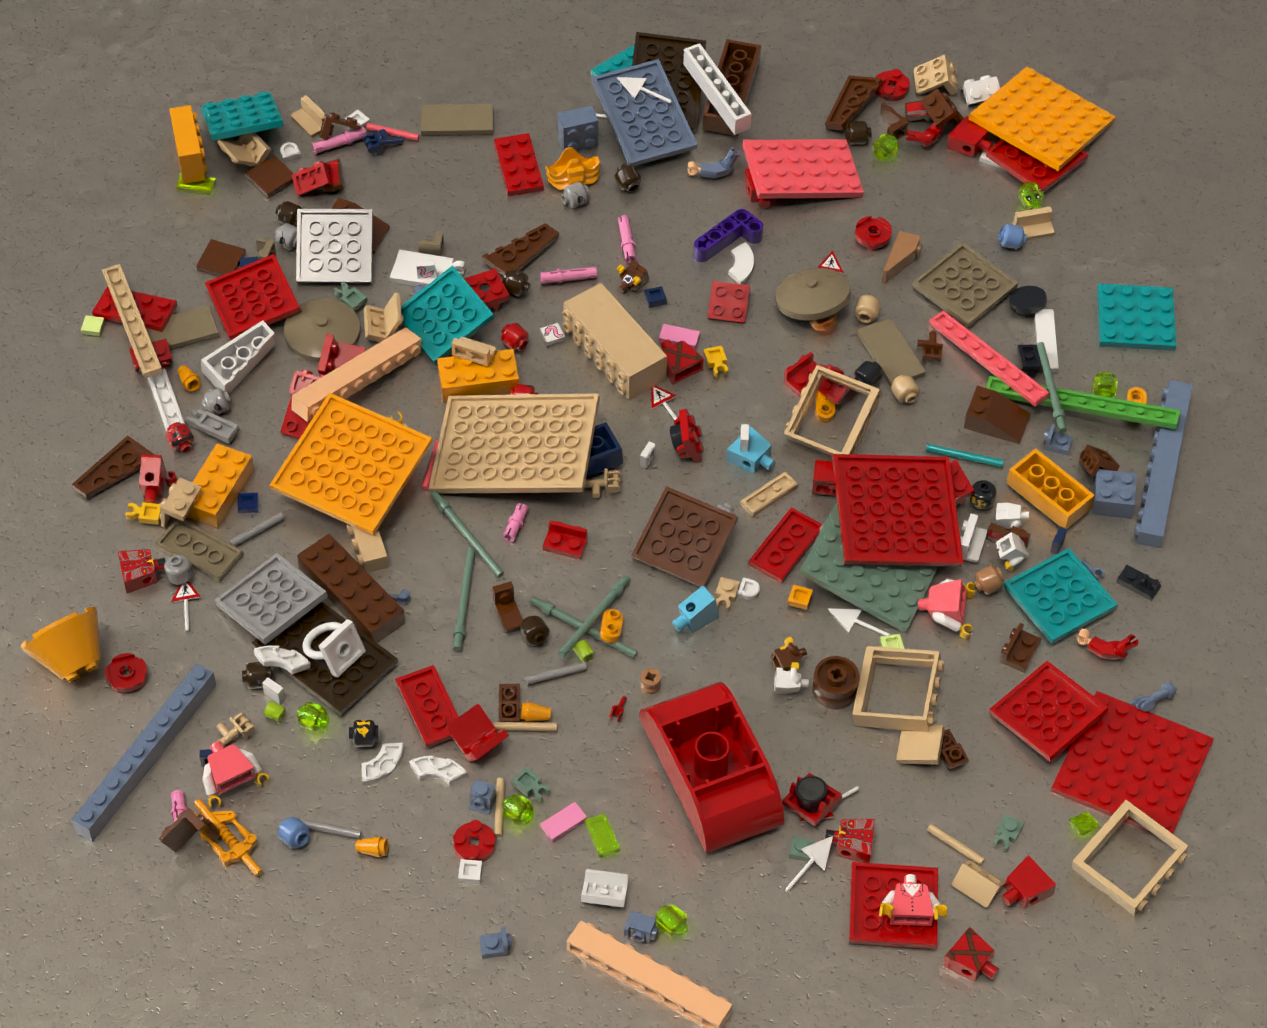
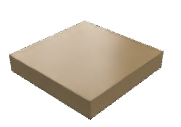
M930 725L929 732L901 730L896 758L897 763L939 764L945 730L944 726Z

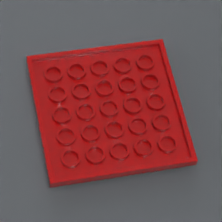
M833 454L832 463L844 564L963 565L964 561L949 457Z
M1096 691L1094 697L1108 707V713L1071 744L1050 792L1108 816H1112L1122 803L1127 800L1173 834L1214 738L1151 712L1139 710L1134 705ZM1130 816L1124 821L1125 823H1128L1130 825H1133L1137 828H1140L1151 833L1149 830H1147L1141 824L1136 822Z

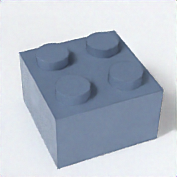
M592 105L557 113L558 140L563 151L569 147L580 150L598 146V118Z
M1098 469L1093 485V494L1095 496L1092 514L1132 519L1135 507L1137 473Z

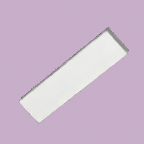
M1038 309V312L1034 313L1036 344L1039 342L1044 343L1051 372L1058 373L1054 310Z
M163 368V373L149 377L148 381L167 432V428L171 424L176 422L184 423L166 369Z

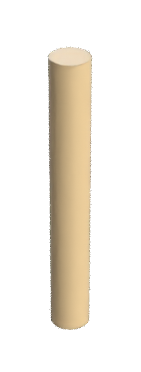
M494 722L496 730L557 731V723Z
M498 778L496 785L494 826L496 838L503 836L504 778Z
M932 823L927 828L928 832L977 864L982 865L984 862V857Z

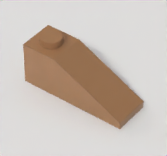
M899 230L883 270L882 283H887L913 263L916 255H920L922 250V244H920L921 236Z

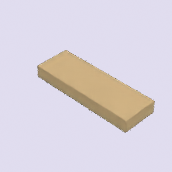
M783 472L741 500L740 506L753 518L797 489L798 483L786 472Z

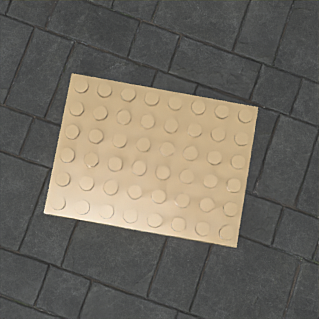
M599 393L448 396L428 488L430 493L433 491L438 493L584 492L600 402Z

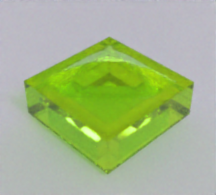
M1088 812L1069 819V825L1080 836L1099 828L1098 821Z

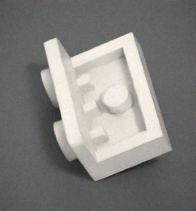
M987 75L981 77L978 81H974V79L966 80L959 88L960 91L964 92L967 106L986 101L1000 89L997 76L991 77Z
M970 513L969 520H964L962 532H964V535L960 536L963 560L978 563L987 530L976 527L978 515Z
M586 869L581 902L609 905L611 907H624L628 875Z

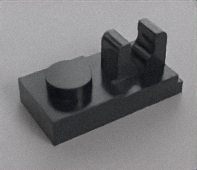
M1037 344L1017 345V353L1022 371H1025L1026 375L1030 378H1034L1035 371H1041L1042 369Z
M1129 565L1125 566L1116 583L1150 601L1154 599L1162 586L1158 579H1153L1148 574H1144Z

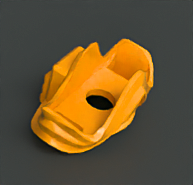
M566 148L552 166H545L548 176L547 180L558 190H564L567 185L581 182L583 185L594 184L600 173V160L598 156L585 158L574 148Z

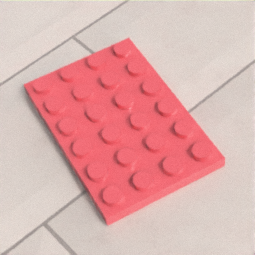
M846 139L743 141V150L758 199L853 198L863 196L864 191Z

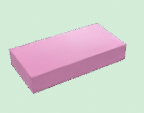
M663 324L659 335V342L662 343L667 339L673 344L685 341L696 350L700 331Z
M574 802L540 823V828L554 842L586 822L587 816Z

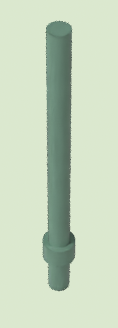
M1043 342L1037 343V349L1054 410L1053 418L1057 422L1059 432L1065 433L1067 431L1064 421L1066 419L1065 413L1060 406L1045 345Z
M433 491L430 496L438 504V509L442 514L447 515L498 578L504 575L503 570L454 513L450 503L444 500L437 491Z
M472 547L467 549L457 624L453 631V637H455L454 651H461L462 640L466 634L464 626L475 549Z
M624 575L617 584H614L609 589V594L558 652L559 657L565 658L615 598H619L624 592V587L631 580L629 576Z
M535 596L530 600V603L542 609L543 613L549 616L553 615L578 629L584 623L556 608V605L549 601L544 602ZM590 627L586 632L632 658L637 656V650L620 641L615 643L603 641L600 638V631L593 627Z

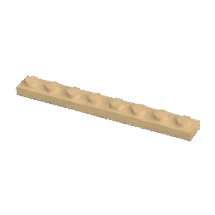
M118 264L102 269L144 379L163 373L121 265Z

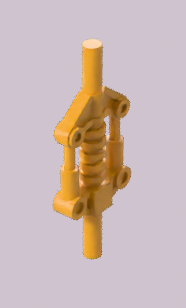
M197 799L194 802L195 807L217 826L215 831L231 850L225 852L219 844H216L200 832L201 840L209 842L212 850L221 859L222 865L230 866L232 863L243 861L257 877L260 876L263 870L250 857L251 851L258 844L256 835L250 833L244 825L237 821L234 811L211 812L201 799ZM233 823L238 828V832L244 837V840L239 842L225 824Z

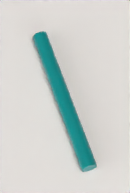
M928 443L926 447L928 452L1003 468L1004 460Z

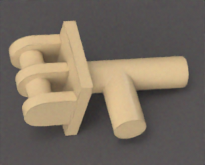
M605 468L604 479L586 480L584 488H592V497L599 498L600 487L605 486L607 495L611 496V493L621 490V472L617 470L608 471V468Z
M244 712L239 713L234 718H229L234 726L233 729L229 730L223 722L216 726L223 735L218 740L222 742L223 746L238 734H241L247 741L249 739L248 736L256 730V726L250 724L251 720L245 718Z

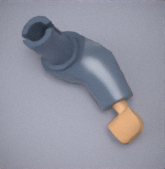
M731 147L724 159H720L715 163H702L701 167H697L696 162L690 161L688 162V174L695 176L697 173H700L701 177L715 179L726 176L734 170L733 164L738 156H740V151L737 149L735 154L732 155L736 148Z

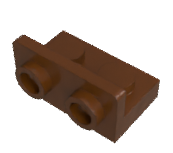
M1087 444L1080 453V464L1092 476L1096 475L1098 469L1118 471L1120 467L1107 451Z
M1020 623L1017 629H1012L1009 636L1010 642L1009 644H1004L1001 654L1003 655L1002 664L1025 673L1041 643V638L1023 631L1024 624Z

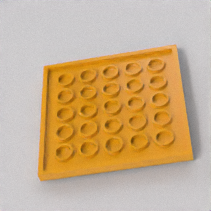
M1025 67L969 114L968 119L1059 171L1113 124L1116 116L1050 80L1048 77L1041 75L1034 69Z
M329 393L269 486L270 489L374 536L433 440L430 436Z

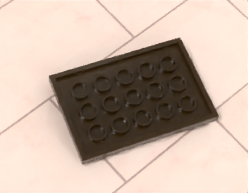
M636 32L632 66L659 59L691 131L697 133L701 88L683 64L684 49L700 43L704 50H706V40Z
M323 602L303 615L266 645L257 638L251 642L253 649L262 646H279L281 649L295 650L302 654L310 662V668L295 674H290L284 668H278L340 716L398 663V658L357 627L355 628L366 652L338 678L332 675L325 659L317 660L308 657L304 653L302 645L306 635L312 629L328 622L342 624L346 621L345 618ZM335 630L319 634L312 641L311 649L321 651L319 645Z

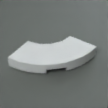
M746 242L731 250L735 263L729 270L728 275L738 284H744L750 278L754 267V255Z
M279 646L254 648V655L263 666L281 667L290 674L310 668L308 659L295 650L289 651L281 649Z
M403 743L382 744L381 751L376 758L362 763L363 785L383 780L397 768L403 756Z
M423 756L409 761L410 767L419 780L438 778L450 786L467 776L466 770L461 765L448 758Z

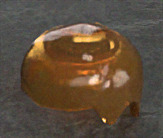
M835 313L822 319L809 320L815 330L825 332L836 326L838 316Z

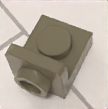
M262 238L256 239L259 260L272 254L276 255L274 241Z

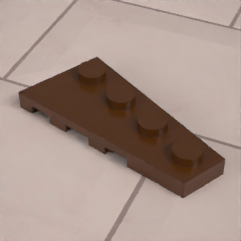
M849 75L825 122L826 129L844 130L883 84L882 78Z
M545 223L527 232L526 236L511 240L509 245L505 247L500 246L489 255L488 253L482 255V261L493 269L496 268L497 272L503 276L512 269L520 271L557 240L559 232Z
M127 435L72 483V488L88 499L140 470L142 455L155 454Z

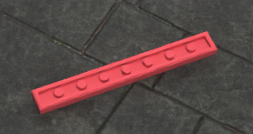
M945 311L929 320L933 328L1035 407L1049 397V392Z

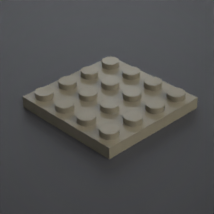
M961 242L912 282V287L969 328L1018 288V282Z

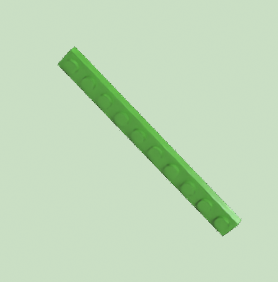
M989 376L986 388L995 390L1008 399L1030 403L998 377ZM1041 385L1043 388H1045V389L1048 391V387H1047V386ZM1056 388L1061 409L1175 430L1178 426L1181 410ZM1050 395L1039 405L1053 407Z

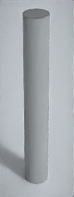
M280 512L230 540L229 543L236 547L284 520L283 514Z
M586 662L527 676L525 677L526 683L529 685L587 670Z
M300 819L311 830L357 839L361 838V830Z

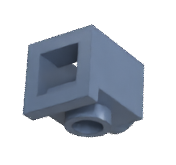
M475 780L470 791L469 810L490 815L496 799L495 785Z
M631 910L624 927V939L628 940L629 937H632L638 942L650 943L651 940L655 941L659 930L656 927V918Z

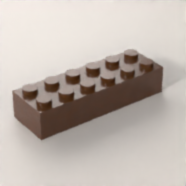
M726 39L718 69L745 106H747L760 62L761 45ZM708 99L703 114L702 130L734 135Z
M327 534L297 554L299 569L327 592V598L348 620L353 622L355 627L376 643L405 624L404 609L330 534Z

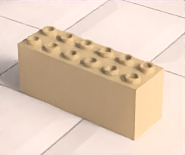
M602 283L563 302L562 314L565 332L570 333L575 343L584 349L588 358H592L597 368L606 374L610 383L613 382L621 395L631 400L666 380L667 355Z

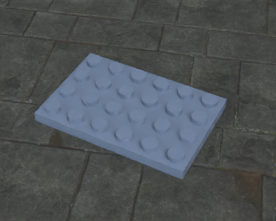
M659 59L592 77L591 82L628 165L637 166L697 149V142ZM617 77L647 78L642 87L670 99L671 103L642 90L639 91L634 99Z

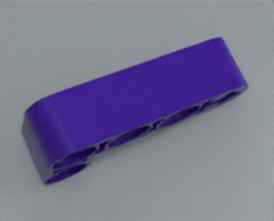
M745 209L736 210L695 240L694 259L698 262H706L740 237H743L752 244L760 243L763 238V223Z

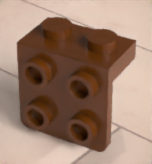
M938 88L920 101L938 128L952 118L958 124L964 119L945 92L941 93Z
M188 808L178 815L177 820L171 826L163 830L159 840L176 852L197 831H200L213 842L220 835L215 831L217 826L211 820L207 819L202 813L198 815Z

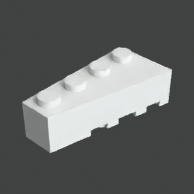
M262 320L201 360L202 373L216 388H221L224 392L228 391L230 394L275 346V333Z

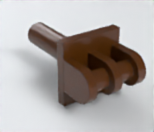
M935 331L929 333V340L918 339L917 347H923V361L929 359L930 361L938 360V362H941L943 344L936 343L937 333Z

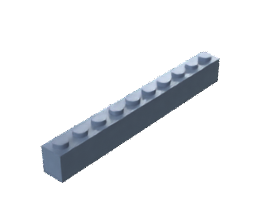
M1170 380L1168 387L1164 386L1162 398H1165V402L1161 401L1160 407L1181 410L1176 430L1156 426L1159 428V432L1155 431L1153 438L1156 447L1152 446L1150 458H1153V462L1149 461L1147 473H1150V477L1146 476L1144 488L1147 489V492H1143L1141 504H1144V508L1140 507L1137 518L1141 520V523L1136 524L1134 535H1138V544L1156 548L1161 547L1193 384Z
M196 663L72 818L75 833L91 842L95 840L215 688L214 672Z

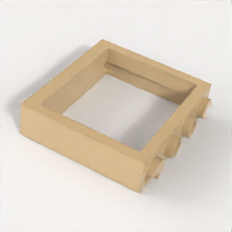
M816 365L815 370L809 375L807 386L801 391L799 403L793 408V416L790 422L786 423L784 435L790 441L830 457L833 454H856L883 394L876 387ZM823 378L868 395L842 452L797 435Z
M866 646L852 713L855 726L929 732L930 724L934 723L935 717L933 707H936L938 703L936 692L937 689L941 688V677L939 676L940 672L944 671V661L941 660L940 651ZM876 663L932 667L923 717L866 712Z
M1125 800L1072 861V870L1134 916L1138 911L1141 912L1146 908L1149 903L1147 900L1151 895L1156 896L1159 893L1163 881L1171 879L1175 873L1174 868L1178 864L1182 865L1185 859L1189 856L1187 854L1188 845L1129 801ZM1129 816L1176 850L1135 899L1087 865Z

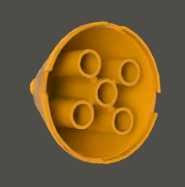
M95 607L85 608L86 613L80 615L76 611L49 624L33 634L34 639L28 643L25 640L21 644L22 650L61 680H67L69 683L80 679V674L86 671L91 673L99 668L98 663L100 662L98 612Z

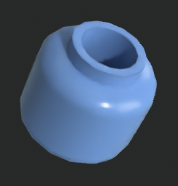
M1006 224L1004 227H1001L998 235V241H1000L1002 247L1015 250L1019 249L1021 245H1025L1027 234H1024L1023 227L1013 224Z
M289 817L279 825L278 838L290 848L296 849L304 846L310 837L309 827L296 817Z

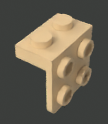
M943 55L915 67L914 78L917 94L921 95L944 85L950 95L958 93L957 85L959 83L955 76L957 68L954 62H950L947 56Z
M255 132L241 135L238 141L217 140V143L221 146L220 149L231 157L230 160L238 165L258 166L264 162L271 151L269 146Z
M395 292L384 309L369 305L365 306V339L382 342L395 334V330L403 322L400 293Z
M180 477L176 484L173 483L171 485L168 498H164L160 504L161 514L159 519L161 520V527L166 528L172 517L184 521L201 492V486Z

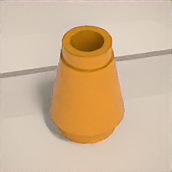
M186 365L178 368L177 372L184 389L191 392L196 391L201 385L200 377Z
M529 701L521 704L520 719L525 720V722L550 720L551 708Z
M382 836L356 841L355 850L357 853L379 858L388 854V839Z

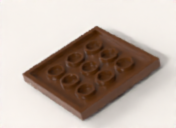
M666 486L631 557L698 587H705L738 521V516Z

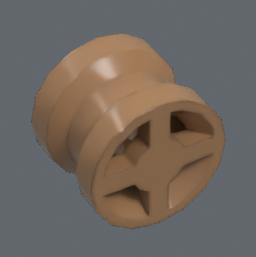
M654 668L643 670L640 676L641 690L646 694H655L661 687V674Z

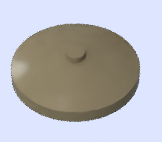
M812 268L796 272L784 279L777 287L775 293L778 309L784 315L798 320H817L831 316L844 308L851 297L848 279L840 272L826 268Z
M328 298L313 299L300 304L301 312L287 317L284 324L285 340L290 350L297 356L313 362H319L326 334L334 335L337 342L356 345L361 331L360 321L355 311L341 301Z

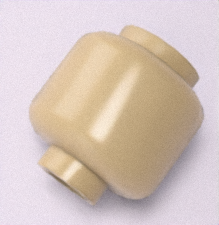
M872 295L861 296L857 300L854 314L862 323L873 322L878 318L881 304Z
M908 375L896 377L891 386L894 396L902 404L913 403L920 391L914 379Z

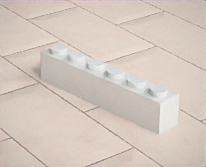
M699 43L684 49V66L733 134L736 135L751 129L752 114Z

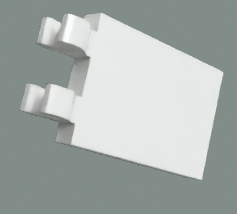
M399 250L390 275V282L417 286L419 284L427 286L436 279H418L416 261L435 260L436 278L452 265L461 276L464 275L465 268L463 267L465 262L460 260L454 262L453 258Z

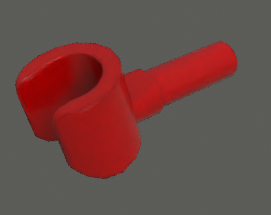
M173 471L168 472L170 479L164 478L169 487L178 481Z
M622 696L619 704L612 706L609 718L616 716L618 717L617 721H621L624 712L623 705L627 697Z

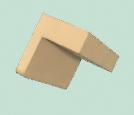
M305 95L301 98L302 108L292 113L291 119L310 137H314L320 133L325 113Z
M1050 206L1015 212L1013 225L1023 227L1024 234H1027L1026 240L1051 236L1055 233L1051 223L1052 209Z
M460 337V339L454 338L451 343L452 356L485 366L489 365L496 351L494 346L465 337Z
M971 860L962 864L952 882L953 887L986 908L990 906L996 893L1000 892L1005 885V882Z

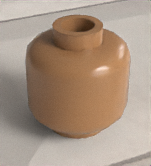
M988 565L975 573L976 581L973 583L978 592L983 591L984 594L990 595L1003 587L1005 579L998 567L994 568Z

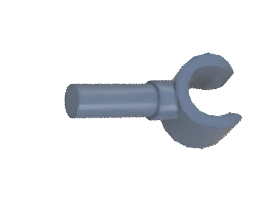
M1085 559L1082 560L1083 565L1097 581L1099 579L1097 575L1103 579L1105 572L1102 568H1093Z
M405 589L399 595L389 594L401 605H406L411 599L409 596L410 592Z

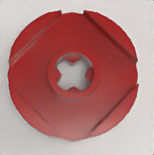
M893 69L892 71H885L876 75L875 78H882L883 81L881 87L875 92L880 98L884 99L885 97L890 98L889 101H899L907 96L910 81L906 75L902 74L901 70Z
M867 216L857 222L854 236L862 246L867 247L870 251H875L877 248L886 246L891 241L892 228L890 223L882 217L875 219L872 216Z
M119 654L111 659L112 662L105 668L107 683L116 693L132 692L138 688H143L146 684L148 676L146 663L142 658L135 657V654ZM124 670H128L129 672H131V674L127 676L121 675L124 674Z
M472 820L470 823L460 826L453 835L454 852L459 859L484 862L494 853L496 845L495 834L486 824L481 823L479 820ZM477 839L479 845H470L471 840Z

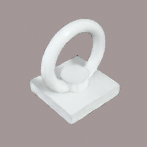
M348 619L342 624L328 622L315 627L306 635L302 645L303 651L308 657L317 660L325 659L332 675L337 678L366 652L353 622ZM335 630L319 645L321 651L311 649L312 641L319 634Z

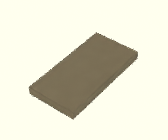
M493 104L421 105V135L493 134Z
M209 305L172 314L163 332L146 328L151 342L167 339L170 350L219 337Z
M891 317L857 329L856 334L872 359L882 367L881 372L890 387L893 384V380L900 375L911 376L914 380L925 376L926 371Z
M177 518L154 544L155 548L171 557L174 555L186 556L193 569L219 583L244 555L243 551L185 519L181 521Z

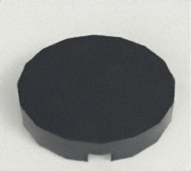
M1022 286L1010 294L1009 303L1012 310L1015 309L1017 313L1033 314L1038 312V309L1041 307L1043 309L1046 306L1047 296L1042 288Z

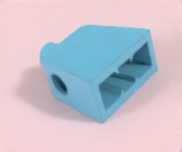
M751 426L749 427L748 452H740V437L727 448L726 461L751 473H755L761 466L771 470L776 463L770 457L771 444Z
M701 586L679 604L680 616L673 620L672 624L678 632L686 626L691 632H696L719 618L715 598L704 586Z

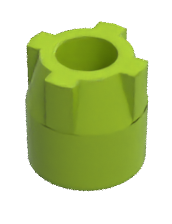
M586 640L579 641L573 647V651L582 662H586L594 657V650Z
M270 701L264 710V716L280 723L286 714V708Z

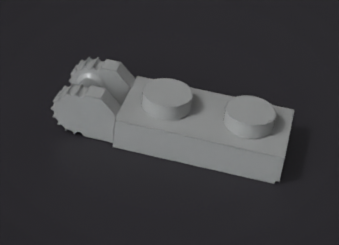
M196 407L191 410V414L199 420L191 416H186L184 419L189 427L196 428L228 444L240 431L238 425Z

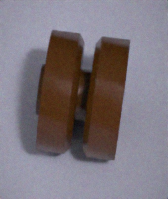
M830 656L821 660L815 668L812 691L816 701L825 708L834 710L844 709L851 705L856 698L860 677L856 665L849 659L841 656Z

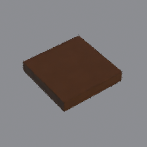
M274 155L246 172V178L269 198L292 184V175L294 173Z
M211 239L196 268L198 271L222 276L239 267L240 258L244 257L246 250Z

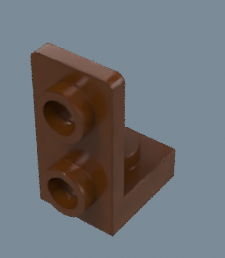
M885 102L882 103L880 116L890 124L887 129L886 141L893 144L907 134L908 121Z
M335 113L324 114L319 136L328 140V136L332 135L334 129L332 122L360 129L361 125L357 122V119L347 117L346 120L340 118V115Z
M512 582L493 586V602L505 632L519 629L523 619L514 599V586Z

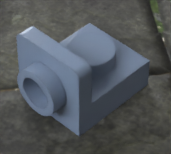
M1052 424L1050 430L1046 429L1043 441H1046L1045 449L1067 456L1073 436L1056 432V425Z
M501 927L500 933L479 935L482 959L508 955V947H512L511 934H506L505 927Z

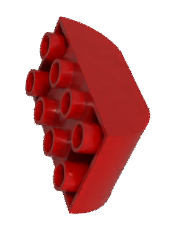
M717 682L640 710L639 719L706 853L784 825L783 804L774 774L735 697L724 683Z

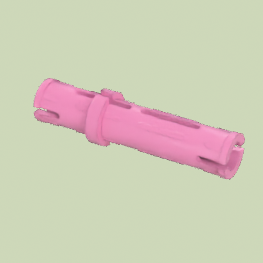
M364 127L349 132L346 130L343 134L328 138V140L325 139L312 143L314 153L318 154L345 144L350 145L354 141L363 139L366 131Z
M622 215V222L621 218H618L622 239L621 249L624 252L625 262L630 264L632 257L634 261L637 260L635 254L636 244L632 238L630 219L627 215Z
M596 266L540 272L541 284L557 282L562 284V282L597 278Z

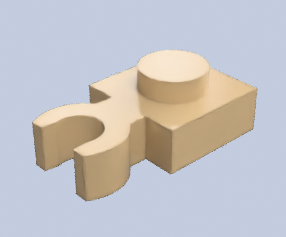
M720 577L715 593L717 609L719 605H725V612H729L730 601L735 602L740 581Z

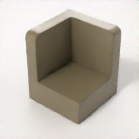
M436 231L434 240H419L418 252L441 256L444 246L443 231Z

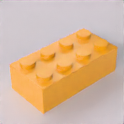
M191 105L170 108L171 123L183 183L205 180L204 173L208 171L206 161L202 162V160H205L204 148H202L199 124H195L198 123L196 112H192Z
M514 349L495 351L488 366L456 356L437 358L443 403L447 402L448 396L508 395L511 393V388H515L519 384Z
M217 443L192 482L201 486V492L186 517L218 529L254 471L252 456Z
M1036 448L1009 469L1006 484L1058 526L1068 529L1092 509L1095 495Z

